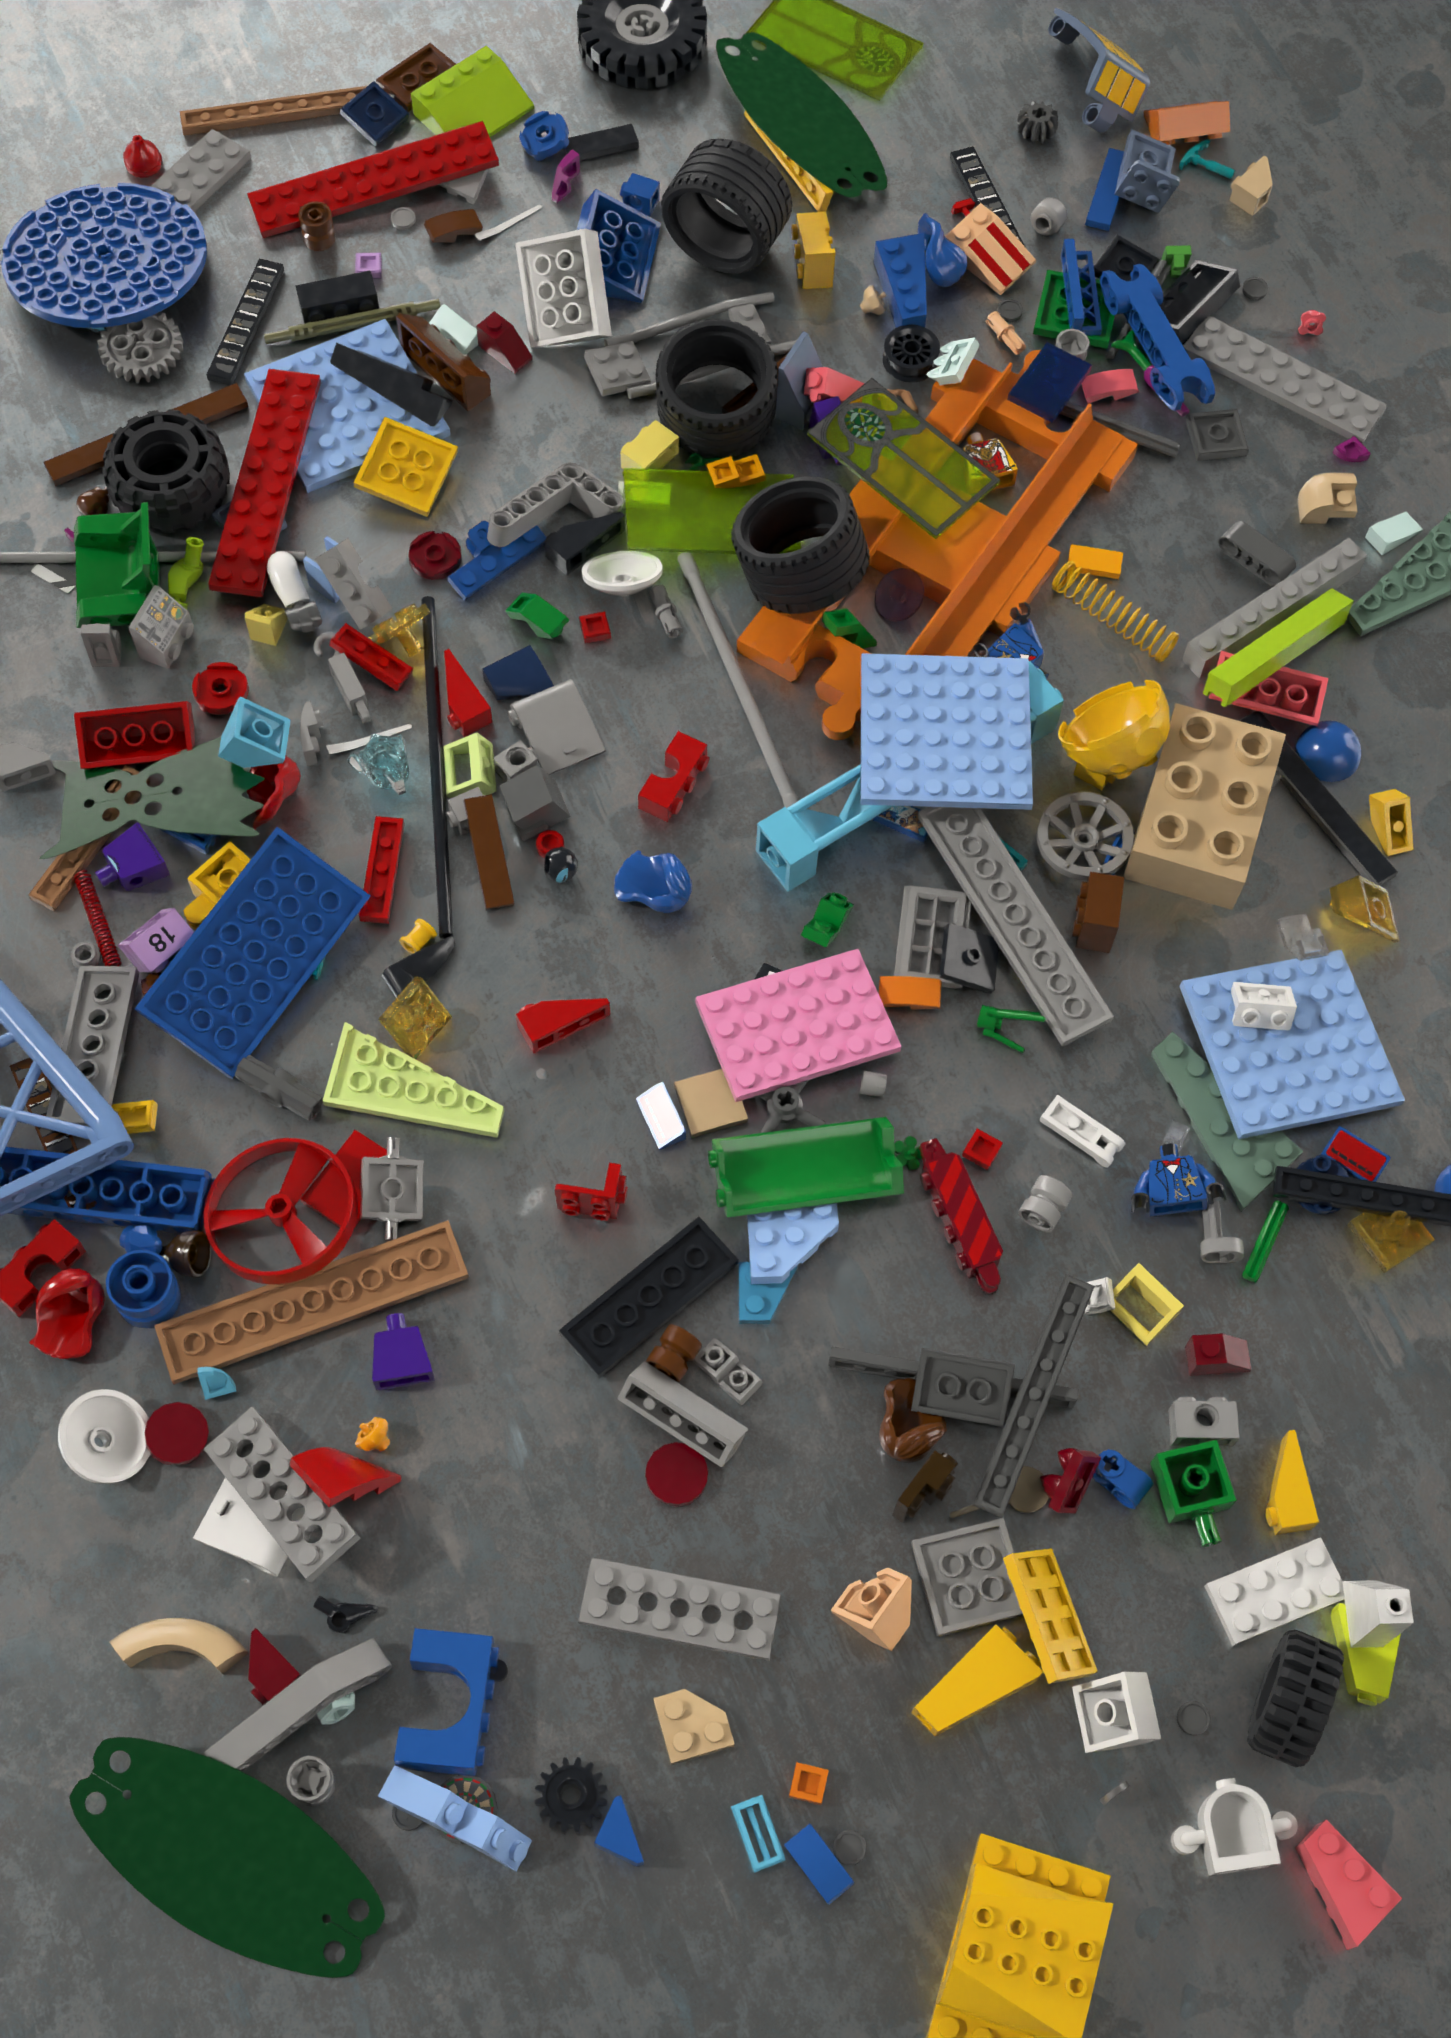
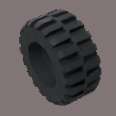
M1296 1629L1288 1630L1283 1634V1638L1280 1639L1272 1655L1271 1662L1267 1667L1251 1715L1247 1742L1252 1750L1295 1768L1305 1766L1309 1762L1322 1737L1330 1711L1334 1705L1336 1692L1339 1688L1344 1654L1338 1646Z

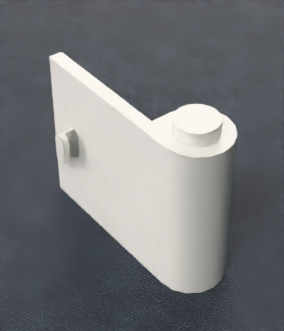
M225 1477L193 1539L243 1559L255 1568L277 1577L288 1557L287 1554ZM278 1488L274 1499L279 1500L283 1498L287 1491ZM304 1507L298 1508L293 1512L292 1521H298L303 1517L305 1513Z

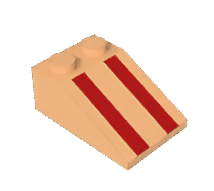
M981 203L945 236L947 240L959 246L967 256V269L999 295H1002L1036 263L1033 255L1004 222Z

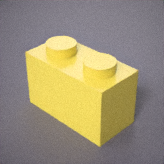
M654 420L649 426L643 427L635 439L627 442L622 447L620 452L621 468L640 482L647 483L679 453V436L657 420Z

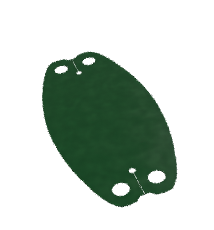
M746 33L740 39L728 37L717 40L716 51L718 59L733 92L757 126L789 158L821 183L849 198L861 195L864 190L881 191L887 188L888 180L885 169L868 134L844 101L817 74L780 45L758 33ZM755 40L761 41L766 45V49L758 50L752 46V42ZM727 46H734L739 49L740 54L737 56L730 55L726 52L725 48ZM849 167L851 171H847L845 168ZM865 172H872L878 177V181L869 182L863 177V174ZM840 178L847 179L851 182L852 187L849 189L841 188L837 184V180Z
M114 1737L102 1740L93 1756V1773L88 1778L79 1780L69 1797L70 1805L74 1816L90 1840L111 1865L138 1892L187 1929L244 1957L311 1976L338 1978L354 1973L362 1958L360 1946L366 1936L375 1934L385 1918V1910L378 1893L368 1878L324 1829L301 1809L269 1786L215 1759L190 1750L146 1739ZM116 1751L126 1752L131 1760L129 1768L123 1773L115 1772L110 1766V1757ZM125 1790H130L132 1794L129 1799L123 1797ZM93 1792L101 1793L106 1799V1807L99 1814L90 1813L85 1806L86 1798ZM360 1898L367 1902L369 1913L364 1920L355 1921L348 1914V1906L352 1900ZM324 1914L330 1915L331 1920L329 1923L322 1921ZM331 1941L340 1942L345 1949L344 1958L338 1963H330L324 1957V1947Z

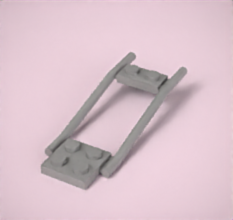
M773 292L726 300L629 334L605 338V347L586 350L584 359L601 396L627 391L628 397L631 399L656 393V382L651 384L650 376L634 345L635 342L726 311L729 312L728 316L731 321L746 325L752 331L755 330L760 337H763L774 355L789 353L797 340L776 345L771 344L772 340L755 308V305L774 302ZM709 365L698 368L683 378L679 385L730 367Z

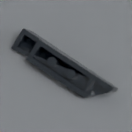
M339 343L335 345L330 360L332 365L428 425L435 426L452 405L453 400L430 391L433 380L365 352L356 351Z

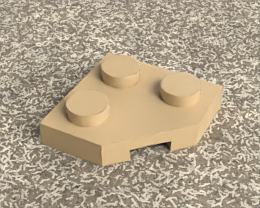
M686 1689L653 1698L671 1765L735 1746L726 1712Z

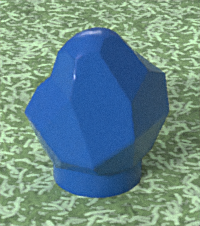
M129 1225L120 1235V1245L125 1248L127 1253L134 1250H149L160 1254L162 1251L161 1239L157 1236L153 1226Z

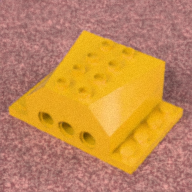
M980 1833L927 2038H1082L1114 1904L1105 1902L1111 1876Z

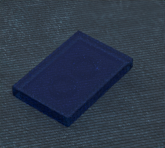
M1047 342L1009 392L1007 400L1053 423L1091 371L1092 364Z

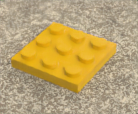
M384 417L353 482L354 488L428 517L456 457L458 446Z

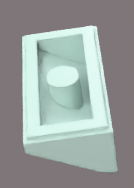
M443 304L429 324H434L441 335L446 339L452 340L463 355L468 354L478 346L477 329L447 305Z

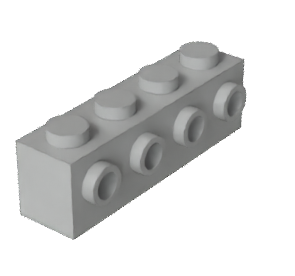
M645 1361L628 1376L617 1398L721 1468L737 1452L748 1431L747 1427Z

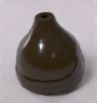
M188 1231L177 1235L169 1244L162 1246V1251L159 1255L177 1273L188 1277H201L206 1273L210 1264L211 1245L204 1232Z

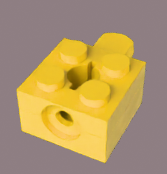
M230 841L187 878L192 893L197 898L186 906L183 911L187 924L194 930L199 927L251 860Z

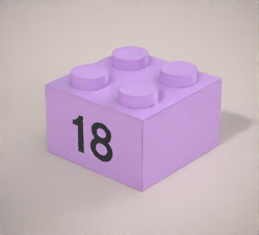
M175 908L162 909L117 946L131 963L137 967L139 972L152 973L155 971L158 973L170 963L168 958L178 953L194 932Z

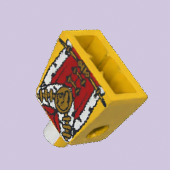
M979 432L969 435L967 437L968 445H965L963 450L1000 479L988 491L1015 485L1018 468L1000 440L994 438L984 441ZM961 456V467L967 495H975L992 479Z

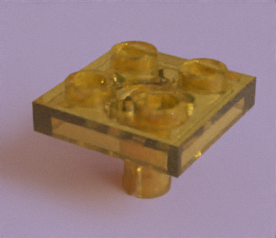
M415 603L405 606L394 613L395 620L391 617L372 628L374 633L368 636V638L377 644H381L393 637H397L410 658L424 649L412 632L411 627L431 612L425 603L416 606Z
M415 976L378 1020L406 1055L417 1059L452 1016L425 981Z
M1395 1211L1391 1217L1363 1212L1347 1224L1384 1273L1426 1248L1435 1240L1422 1222L1410 1220V1217L1404 1219L1407 1215L1404 1211ZM1376 1237H1377V1241H1378V1242H1380V1241L1382 1240V1243H1381V1244H1378V1243L1375 1242V1238H1376ZM1397 1242H1400V1243H1399V1246H1400V1247L1403 1246L1402 1249H1400V1248L1397 1247V1244H1396Z

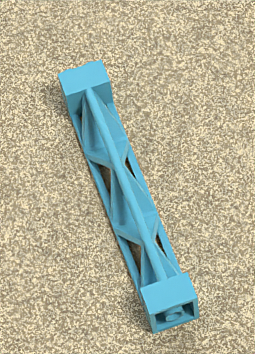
M1029 661L1031 744L1056 730L1064 699L1061 692L1057 688H1053L1046 680L1043 671L1036 668ZM861 764L787 808L785 806L757 823L756 852L788 892L816 875L818 851L893 807L891 805H860ZM858 778L839 817L807 809Z

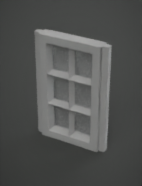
M912 885L904 886L894 976L940 979L942 987L962 988L963 985L939 978L944 926L952 923L969 929L971 901L965 892Z

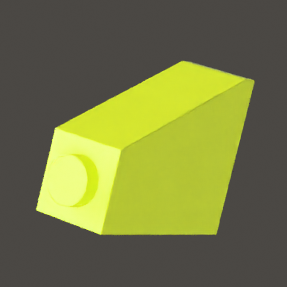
M1338 1603L1332 1608L1330 1616L1337 1646L1344 1654L1342 1667L1347 1692L1350 1695L1357 1696V1701L1360 1703L1376 1706L1377 1703L1380 1704L1389 1698L1401 1633L1384 1647L1351 1648L1345 1604Z

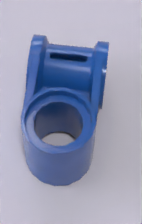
M1110 1449L1103 1451L1099 1454L1101 1460L1092 1478L1108 1490L1121 1504L1130 1509H1135L1153 1486L1152 1479L1144 1471L1130 1463L1119 1452ZM1106 1463L1112 1466L1109 1472L1104 1469Z

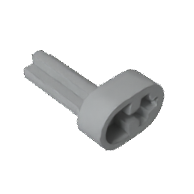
M1215 1201L1212 1205L1207 1202V1209L1202 1210L1204 1240L1200 1243L1202 1261L1207 1263H1231L1242 1260L1244 1258L1243 1241L1236 1237H1223L1220 1201Z

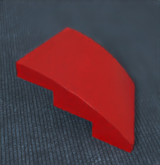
M330 1447L307 1450L291 1457L290 1467L328 1507L347 1497L355 1501L372 1490L380 1494L401 1482L402 1478L397 1473Z

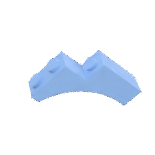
M395 1765L378 1797L397 1809L455 1837L516 1872L526 1857L532 1842L529 1837L498 1816L466 1802L448 1789Z

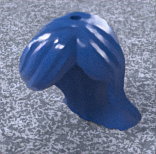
M924 213L919 219L917 233H924L927 272L935 284L949 287L958 282L967 269V256L959 246L947 240L940 223L929 217L927 213Z
M640 850L631 854L623 862L615 876L614 892L618 900L623 902H642L653 910L662 913H671L682 909L688 902L693 888L692 880L685 866L674 854L664 853L648 857L642 855Z

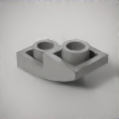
M311 701L305 702L300 719V739L307 766L318 764L315 754L320 752L317 739L321 738L319 727L324 726L320 711L313 710Z
M716 1338L694 1359L695 1363L741 1406L763 1385L761 1378L738 1360L737 1355Z

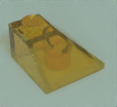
M1360 875L1329 888L1332 898L1330 905L1335 914L1394 943L1400 941L1388 890Z

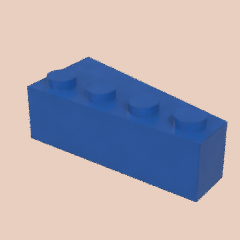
M924 233L876 241L873 263L883 292L887 295L885 298L895 327L909 324L925 327L927 303Z

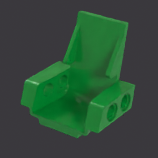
M148 502L141 503L140 510L137 512L81 515L77 517L74 526L77 592L76 628L96 623L110 624V626L130 625L153 586L160 587L159 553L149 533Z

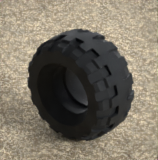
M168 409V412L153 410L148 411L147 415L135 416L127 421L128 424L124 428L119 427L115 431L103 455L104 467L102 470L104 480L114 506H117L120 513L137 512L140 510L141 503L148 502L149 531L153 532L156 529H160L164 533H175V530L182 528L189 530L196 527L197 522L208 520L212 516L211 514L215 512V507L219 508L227 495V484H230V472L226 453L216 432L209 428L207 424H204V421L192 414L185 416L179 410ZM173 459L186 461L180 469L171 474L158 476L145 473L146 469L161 461Z

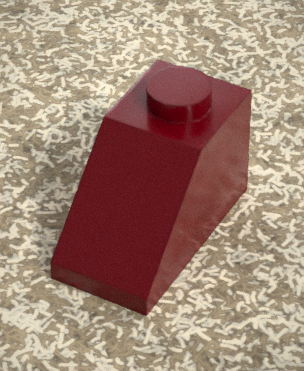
M495 311L476 326L478 346L514 374L533 359L532 354L514 326Z
M1224 1333L1192 1335L1185 1346L1190 1376L1251 1372L1252 1370L1247 1340Z
M255 1628L251 1632L248 1680L255 1687L251 1694L262 1705H265L301 1675Z

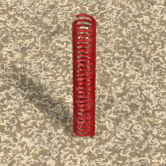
M81 870L75 874L74 880L77 884L79 895H81L80 897L91 929H93L92 931L101 952L104 966H111L117 963L119 964L116 966H121V958L119 957L118 950H116L117 947L114 946L115 942H113V936L111 931H109L110 928L105 919V913L102 912L103 908H101L102 905L100 904L99 897H97L98 894L96 893L91 875L85 873L77 877L80 873L88 871Z

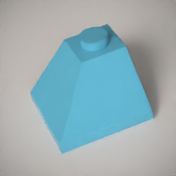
M240 696L221 736L218 757L243 768L283 763L291 720Z

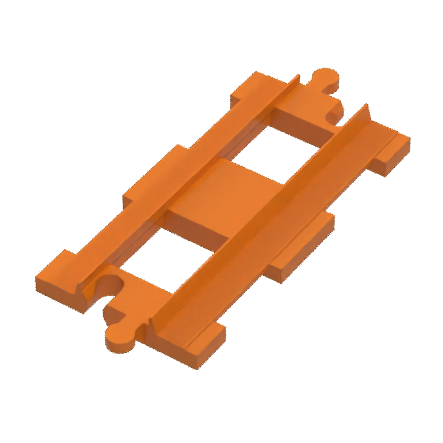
M1034 350L1029 352L1024 359L1023 368L1018 374L1011 371V362L1001 373L973 358L961 382L939 385L936 381L932 386L931 399L936 401L937 404L925 420L957 446L962 443L974 425L978 423L1047 459L1007 516L976 501L941 533L935 536L864 477L860 479L850 492L869 548L870 560L868 561V566L941 604L905 655L968 657V653L974 649L973 646L977 645L987 630L1001 637L1018 621L1010 616L1011 609L1017 607L1019 613L1022 614L1019 603L1026 602L1029 605L1058 565L1061 552L1048 545L1092 483L1110 492L1135 457L1138 444L1094 421L1092 404L1090 403L1084 411L1078 414L1068 431L1055 432L1046 427L1053 421L1061 407L1059 396L1040 386L1041 383L1051 379L1054 371L1055 360L1047 351ZM925 428L920 434H913L901 450L934 477L937 476L955 452L952 447L928 428ZM899 455L896 456L893 462L879 456L878 469L871 477L935 529L962 507ZM943 483L965 502L971 499L966 494ZM845 597L828 607L808 613L788 614L776 612L763 606L737 639L736 652L790 682L798 678L804 670L805 664L810 659L823 657L831 661L833 664L815 683V691L818 697L832 705L823 713L822 730L830 739H847L854 731L855 722L861 721V654L872 653L841 636L835 637L830 630L823 627V613L836 610Z

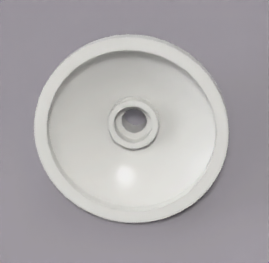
M639 551L605 553L590 559L582 567V578L586 584L595 590L616 596H629L652 586L663 573L662 563L657 557Z
M109 1389L85 1393L68 1406L60 1420L58 1443L61 1454L68 1466L85 1480L97 1484H115L125 1481L135 1475L149 1458L150 1452L146 1448L144 1436L146 1423L149 1418L143 1408L124 1393ZM95 1438L102 1440V1447L95 1444Z

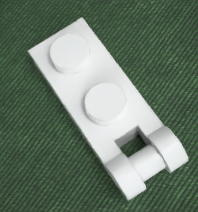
M1059 1095L1055 1097L1040 1118V1122L1092 1156L1098 1164L1106 1168L1114 1161V1154L1120 1152L1125 1146V1142L1121 1137ZM1100 1139L1106 1143L1104 1149L1097 1145Z

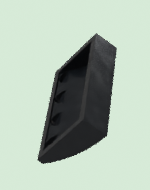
M1196 260L1163 293V302L1160 307L1182 345L1190 338L1196 328L1209 315L1212 316L1240 287L1238 270Z

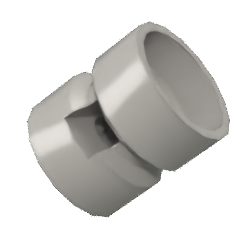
M1067 329L1060 332L1057 336L1053 354L1055 360L1054 372L1056 375L1071 379L1078 377L1083 372L1090 342L1082 331Z
M1041 1175L1031 1189L1030 1193L1032 1196L1025 1199L1018 1213L1028 1225L1042 1232L1049 1233L1055 1228L1061 1217L1060 1212L1066 1209L1073 1194L1061 1181L1050 1176Z
M305 1756L299 1758L291 1765L287 1773L286 1781L289 1791L305 1806H321L329 1801L334 1794L336 1787L335 1775L328 1765L318 1757Z

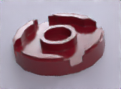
M435 531L425 532L418 535L409 547L408 556L411 568L420 577L429 580H439L450 576L459 569L462 561L461 546L456 538L446 532H442V534L435 533Z
M181 1402L165 1404L155 1410L147 1420L144 1432L146 1448L152 1457L163 1464L171 1466L172 1464H189L198 1458L207 1445L209 1435L207 1420L201 1411L190 1404Z
M674 1442L663 1445L653 1452L647 1462L645 1478L648 1489L655 1499L670 1506L680 1507L691 1504L702 1495L707 1485L708 1468L706 1460L699 1452L685 1443Z

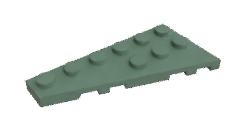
M1451 511L1438 525H1435L1430 530L1429 534L1421 542L1419 541L1394 565L1393 569L1378 581L1377 585L1365 593L1351 607L1347 619L1360 637L1451 595Z
M1172 1032L1152 1050L1151 1055L1167 1083L1171 1084L1178 1097V1103L1187 1112L1191 1119L1190 1124L1210 1159L1219 1168L1223 1175L1222 1180L1226 1187L1232 1191L1237 1200L1236 1204L1242 1212L1274 1181L1276 1167H1289L1301 1156L1303 1151L1282 1131L1238 1140L1210 1065Z

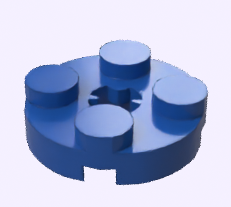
M541 111L532 115L525 121L523 133L520 131L519 135L520 142L526 153L533 156L537 161H542L569 145L568 126L564 118L558 113L555 115L549 114L548 111ZM543 132L547 133L545 137L541 135Z

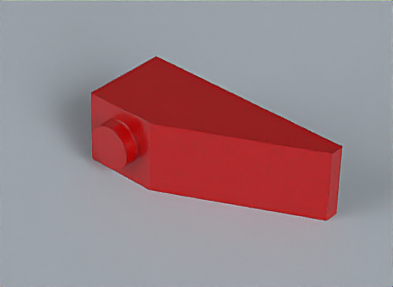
M450 649L444 651L450 712L447 718L454 730L459 729L463 737H467L493 723L491 707Z
M607 998L550 1000L528 1004L516 1013L517 1026L534 1054L610 1016V1002Z

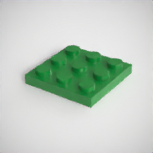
M1047 270L1033 334L1057 339L1060 332L1070 329L1063 272ZM1081 277L1079 278L1082 288L1089 285L1086 280ZM1095 279L1102 333L1101 335H1087L1090 342L1089 345L1108 349L1115 315L1110 313L1105 304L1100 280ZM1084 297L1082 298L1083 307L1087 309L1092 303ZM1084 318L1083 326H1095L1094 322L1090 319Z

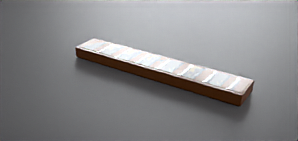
M30 1057L10 1065L19 1090L33 1062ZM41 1072L26 1107L28 1112L46 1116L52 1087L49 1079L43 1072ZM35 1126L44 1151L66 1154L78 1151L72 1135ZM69 1190L64 1199L68 1207L74 1208L76 1198ZM94 1200L86 1203L85 1209L88 1210L95 1207L97 1202Z

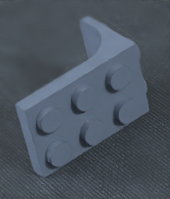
M1132 129L1127 137L1115 195L1159 213L1180 182L1178 176L1171 174L1176 148Z

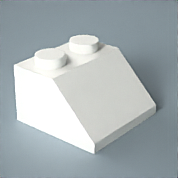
M1121 1672L1072 1687L1085 1753L1132 1747L1161 1739L1147 1672Z

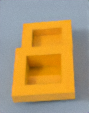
M757 454L733 461L732 457L729 456L706 464L715 488H735L766 481L765 473Z

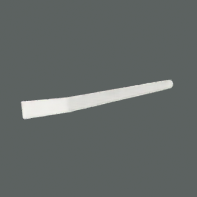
M537 205L494 228L475 233L474 235L478 240H482L498 234L541 209L542 205Z
M403 725L361 739L327 745L326 747L329 755L356 749L412 728V725Z

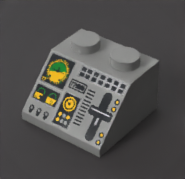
M156 585L153 586L129 626L139 658L169 669L173 660L178 659L183 643L191 637L194 630L189 611Z

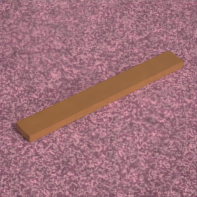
M367 86L179 111L183 135L207 133L211 129L222 131L339 115L340 108Z

